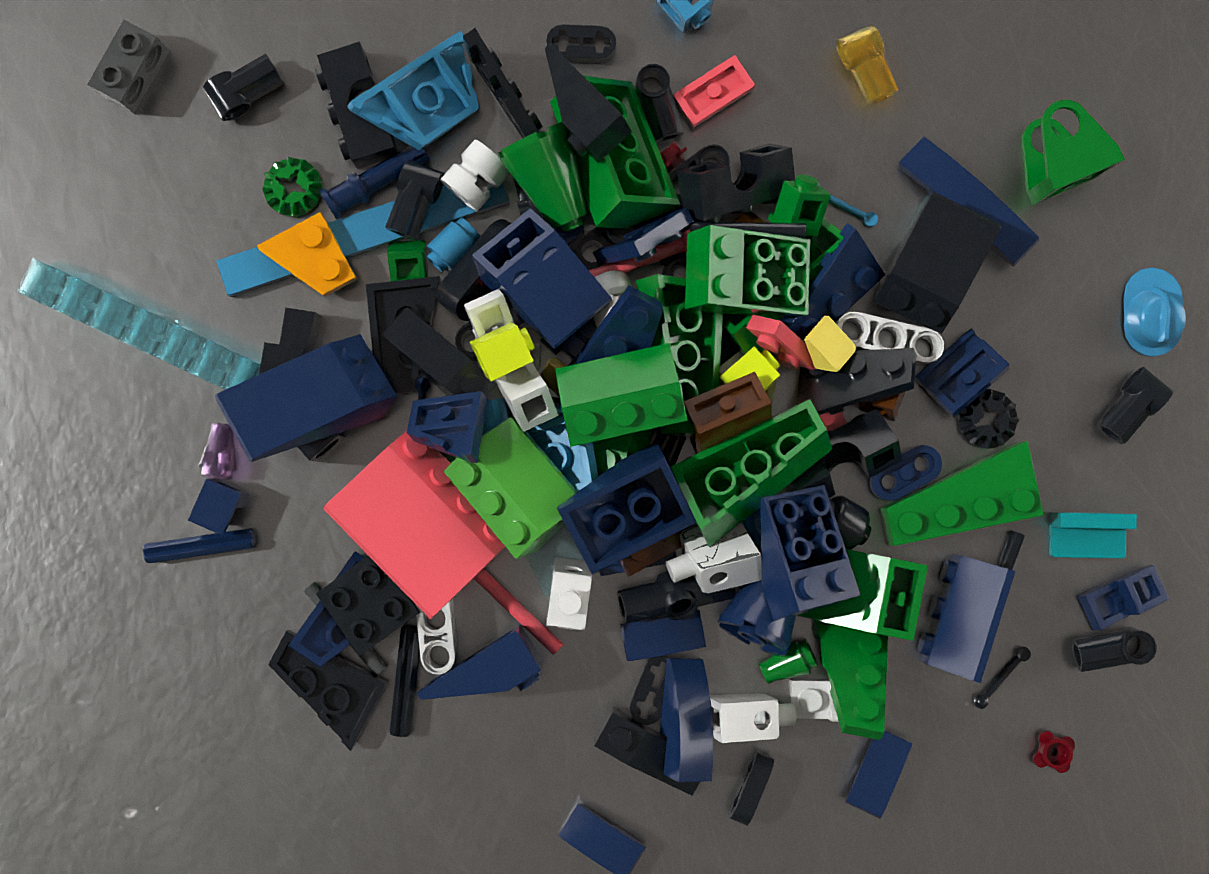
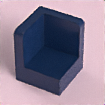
M206 479L188 521L217 534H224L236 508H244L250 494L217 479Z

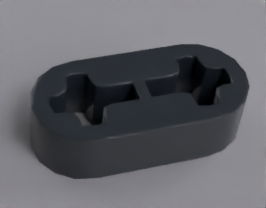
M557 25L549 31L546 39L547 45L551 43L570 63H606L613 58L616 51V37L609 28L604 26ZM560 36H567L569 43H579V45H567L566 51L562 52L559 51L558 45L553 44V42H559ZM597 37H603L604 43L610 44V46H605L602 53H597L595 46L583 44H594Z
M667 655L649 658L646 661L631 697V715L640 724H654L661 718L665 677L661 678L658 687L652 686L655 675L650 671L652 665L658 667L661 662H667V658H670ZM649 691L655 693L652 703L657 710L655 713L648 712L646 717L641 716V709L636 704L638 701L645 702Z
M757 751L753 754L729 812L730 819L746 826L751 822L774 766L773 758Z

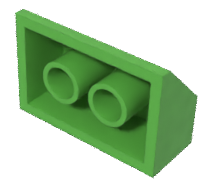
M514 416L508 418L481 437L477 463H470L456 458L444 470V473L515 559L536 553L565 525L557 507L577 493L576 489L527 431L523 432Z

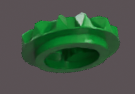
M288 156L287 159L274 162L271 169L264 173L263 193L269 206L279 214L290 217L301 216L310 212L319 202L322 180L315 167L306 160ZM297 176L296 183L305 193L292 191L289 196H286L287 189L279 181H292Z

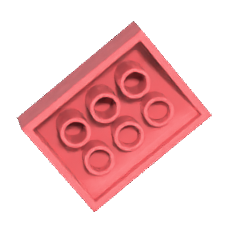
M406 431L323 507V510L431 619L506 547L444 473V470L451 463L438 450L413 441Z

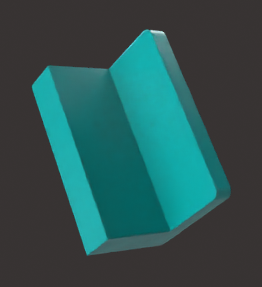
M1050 512L1049 554L1051 557L1123 559L1126 557V529H1137V514Z

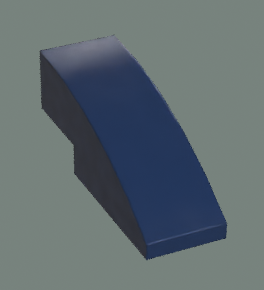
M667 658L660 733L667 736L664 775L677 782L712 781V708L704 661L701 658Z

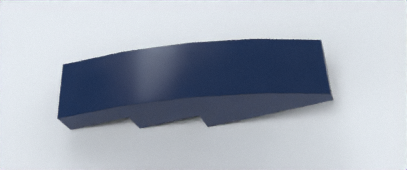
M925 136L899 161L900 170L927 189L928 197L932 191L1001 224V230L990 250L1014 267L1039 241V236L1003 201Z

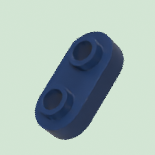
M920 445L901 453L902 462L870 477L869 485L871 491L876 497L891 501L897 500L937 478L942 469V459L938 451L933 447ZM918 457L926 461V468L923 471H918L915 468V460ZM885 475H890L894 480V484L890 489H886L882 485V479Z

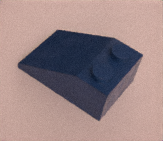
M657 442L622 459L557 507L591 574L697 523Z
M520 624L453 666L446 673L426 683L416 694L420 700L506 692L517 686L519 691H522L539 680L538 677L541 675L539 671H541L544 661Z

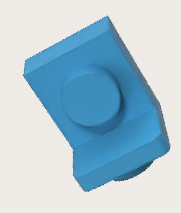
M692 0L655 1L684 33L692 26L694 29H698L711 17L712 13L710 11L714 0H699L693 6L691 5Z

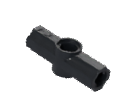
M668 571L659 575L654 583L617 591L620 613L623 621L626 623L665 614L672 620H682L694 614L700 606L733 599L736 592L735 587L712 593L702 592L694 576L674 583Z

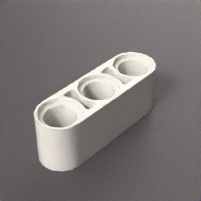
M848 312L835 322L841 330L843 323L846 321H851L858 326L859 336L856 340H851L856 346V350L890 349L883 347L879 342L880 331H890L895 337V344L892 349L914 348L917 355L916 366H924L936 361L944 351L942 337L932 329L860 312ZM918 338L925 339L930 343L931 353L928 357H923L917 353L915 344Z
M453 599L441 609L445 614L446 620L444 626L440 628L431 626L427 621L425 613L416 605L420 611L416 615L420 658L423 667L432 674L440 675L446 673L455 665L458 659L459 651ZM434 646H442L447 649L449 653L447 664L438 665L433 662L430 654Z

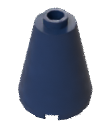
M762 580L743 585L720 614L718 623H720L721 629L748 645L750 642L762 645L761 651L777 656H785L790 648L796 615L773 621L762 586Z

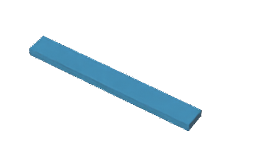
M502 183L498 188L491 187L489 189L491 196L478 212L469 208L443 185L438 200L435 204L430 205L420 233L447 225L451 221L456 222L461 217L465 219L509 204L504 184ZM395 201L328 223L346 258L406 239L385 228ZM258 247L216 260L229 297L294 276L259 251Z

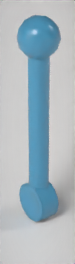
M831 195L830 203L862 219L864 226L870 228L877 224L878 216L874 212L865 213Z

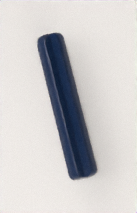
M249 528L228 531L224 534L214 533L146 543L143 546L144 560L146 563H156L251 549L256 545L254 530Z

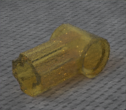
M873 24L837 39L836 45L840 59L847 70H852L867 106L881 102L898 91V87L883 56L885 51L882 38Z

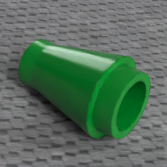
M795 639L790 643V648L785 656L773 655L759 663L766 682L770 684L778 680L809 675L812 669L818 667V663L807 639L800 642Z

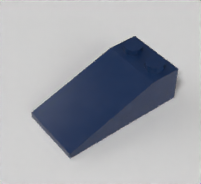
M359 334L321 346L221 391L214 398L251 463L382 419L397 395L363 337Z

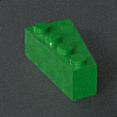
M656 274L636 280L637 290L655 298L662 304L663 312L651 347L670 343L683 402L719 387L723 314L685 310L686 278ZM688 415V421L660 427L661 435L695 438L694 428Z
M809 399L671 466V469L708 546L711 547L760 508V499L776 495L832 450L827 429Z

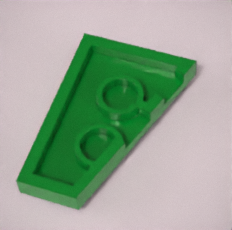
M814 620L811 628L814 638L818 639L821 649L820 659L823 669H826L831 684L830 694L842 733L881 740L885 728L888 636Z

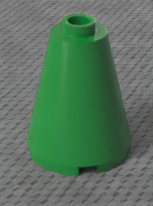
M559 122L547 127L548 132H535L503 148L497 154L500 161L553 229L560 227L562 232L565 233L584 224L581 217L588 213L575 151L567 141L571 134L563 122Z

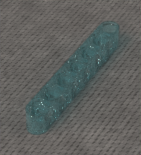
M32 258L17 289L18 293L224 390L259 375V363L35 258Z

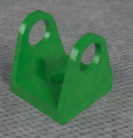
M1059 100L1051 104L1044 111L1042 118L1031 122L1022 134L1021 142L1026 190L1032 205L1093 180L1125 160L1119 145L1079 103L1072 100ZM1067 109L1076 115L1079 121V128L1074 136L1061 123L1051 118L1055 111ZM1038 127H1041L1044 154L1036 151L1031 142V135Z

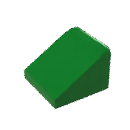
M425 240L389 243L387 257L390 281L428 277Z

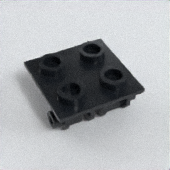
M366 556L316 593L359 656L420 613L413 601L369 556Z

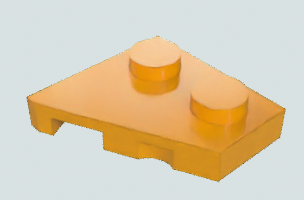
M321 212L257 245L259 251L324 297L358 280Z

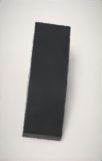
M285 307L279 344L264 342L259 374L312 351L317 341L322 316L312 311Z

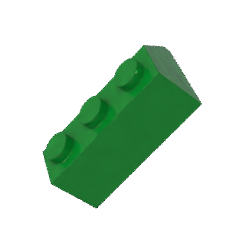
M670 343L555 369L570 447L688 421Z

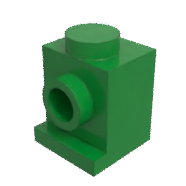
M799 174L795 181L784 180L775 212H769L768 220L771 223H806V236H818L831 194L818 185L819 181L816 178L808 175Z

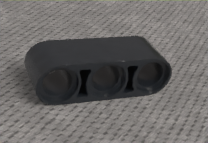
M506 219L494 221L437 288L436 296L439 303L462 321H470L464 304L493 292L481 280L472 254L511 224Z

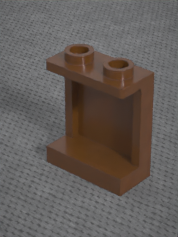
M755 372L684 401L685 411L694 428L695 438L690 437V444L695 454L772 418L771 402Z

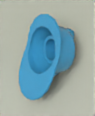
M1153 267L1141 269L1131 276L1125 286V338L1130 346L1140 354L1147 356L1164 355L1179 342L1186 323L1181 286L1174 276L1165 270Z

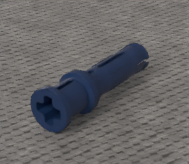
M408 146L359 175L356 172L353 174L351 172L347 175V180L329 190L323 188L320 190V193L334 217L338 220L342 217L341 213L360 202L363 204L368 203V200L371 199L370 194L398 179L407 160L424 164L430 162V158L425 153L424 148L419 151L412 146Z

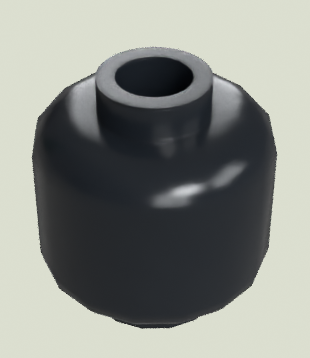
M842 495L829 499L845 549L852 550L857 545H863L868 540L872 530L869 525V512L863 506Z

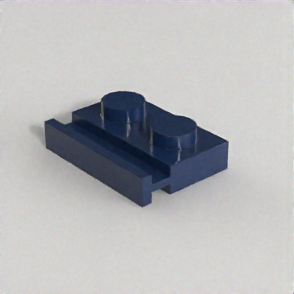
M971 328L947 348L936 361L931 362L917 374L915 378L916 382L922 385L927 390V393L954 418L1010 370V364L985 340H981Z

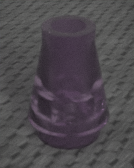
M221 423L211 424V432L199 463V467L202 468L201 476L218 480L232 479L233 471L237 470L234 432L230 425Z

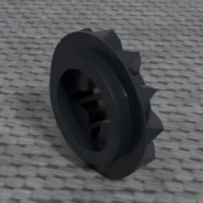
M986 389L958 414V425L965 439L977 447L986 449L1004 445L1015 435V429L1020 420L1017 417L1016 404L1006 396V393L992 389ZM984 408L989 413L1001 411L1002 414L998 415V418L994 420L995 429H992L990 425H979L976 427L975 424L984 417Z

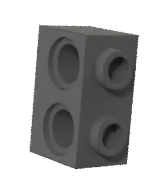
M123 20L87 85L103 98L135 114L170 50L156 36Z

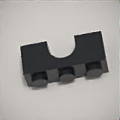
M360 41L317 55L321 68L315 69V73L322 91H329L332 103L326 104L333 125H340L343 138L338 139V143L345 161L351 159L356 168L360 169L384 161L398 153L393 135L351 112L347 107L350 101L358 97L360 93L376 85L366 52Z
M769 143L739 152L741 170L734 183L732 182L731 170L728 165L708 161L678 170L677 175L682 209L688 208L692 218L698 219L699 222H718L721 220V215L727 213L742 214L751 211L752 205L777 203L784 180L795 181L792 147Z
M877 408L867 414L858 415L851 422L833 431H827L832 450L788 484L787 488L790 492L825 485L828 497L830 498L836 495L830 475L834 467L847 462L856 463L864 469L870 478L903 461L899 440Z

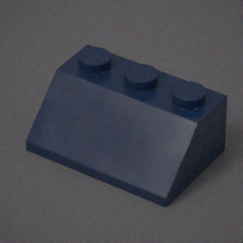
M953 554L951 561L946 560L940 575V581L944 582L940 596L936 595L929 610V617L933 618L929 632H923L918 644V653L921 654L919 661L981 683L1016 571L962 555Z

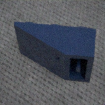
M531 208L472 254L481 280L492 291L500 289L507 305L554 349L612 302L611 296L560 235Z
M825 485L760 499L762 586L773 621L832 606L860 596Z

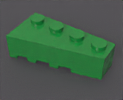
M1028 441L1015 442L990 456H986L963 469L946 475L923 488L878 508L885 543L891 546L1044 515Z

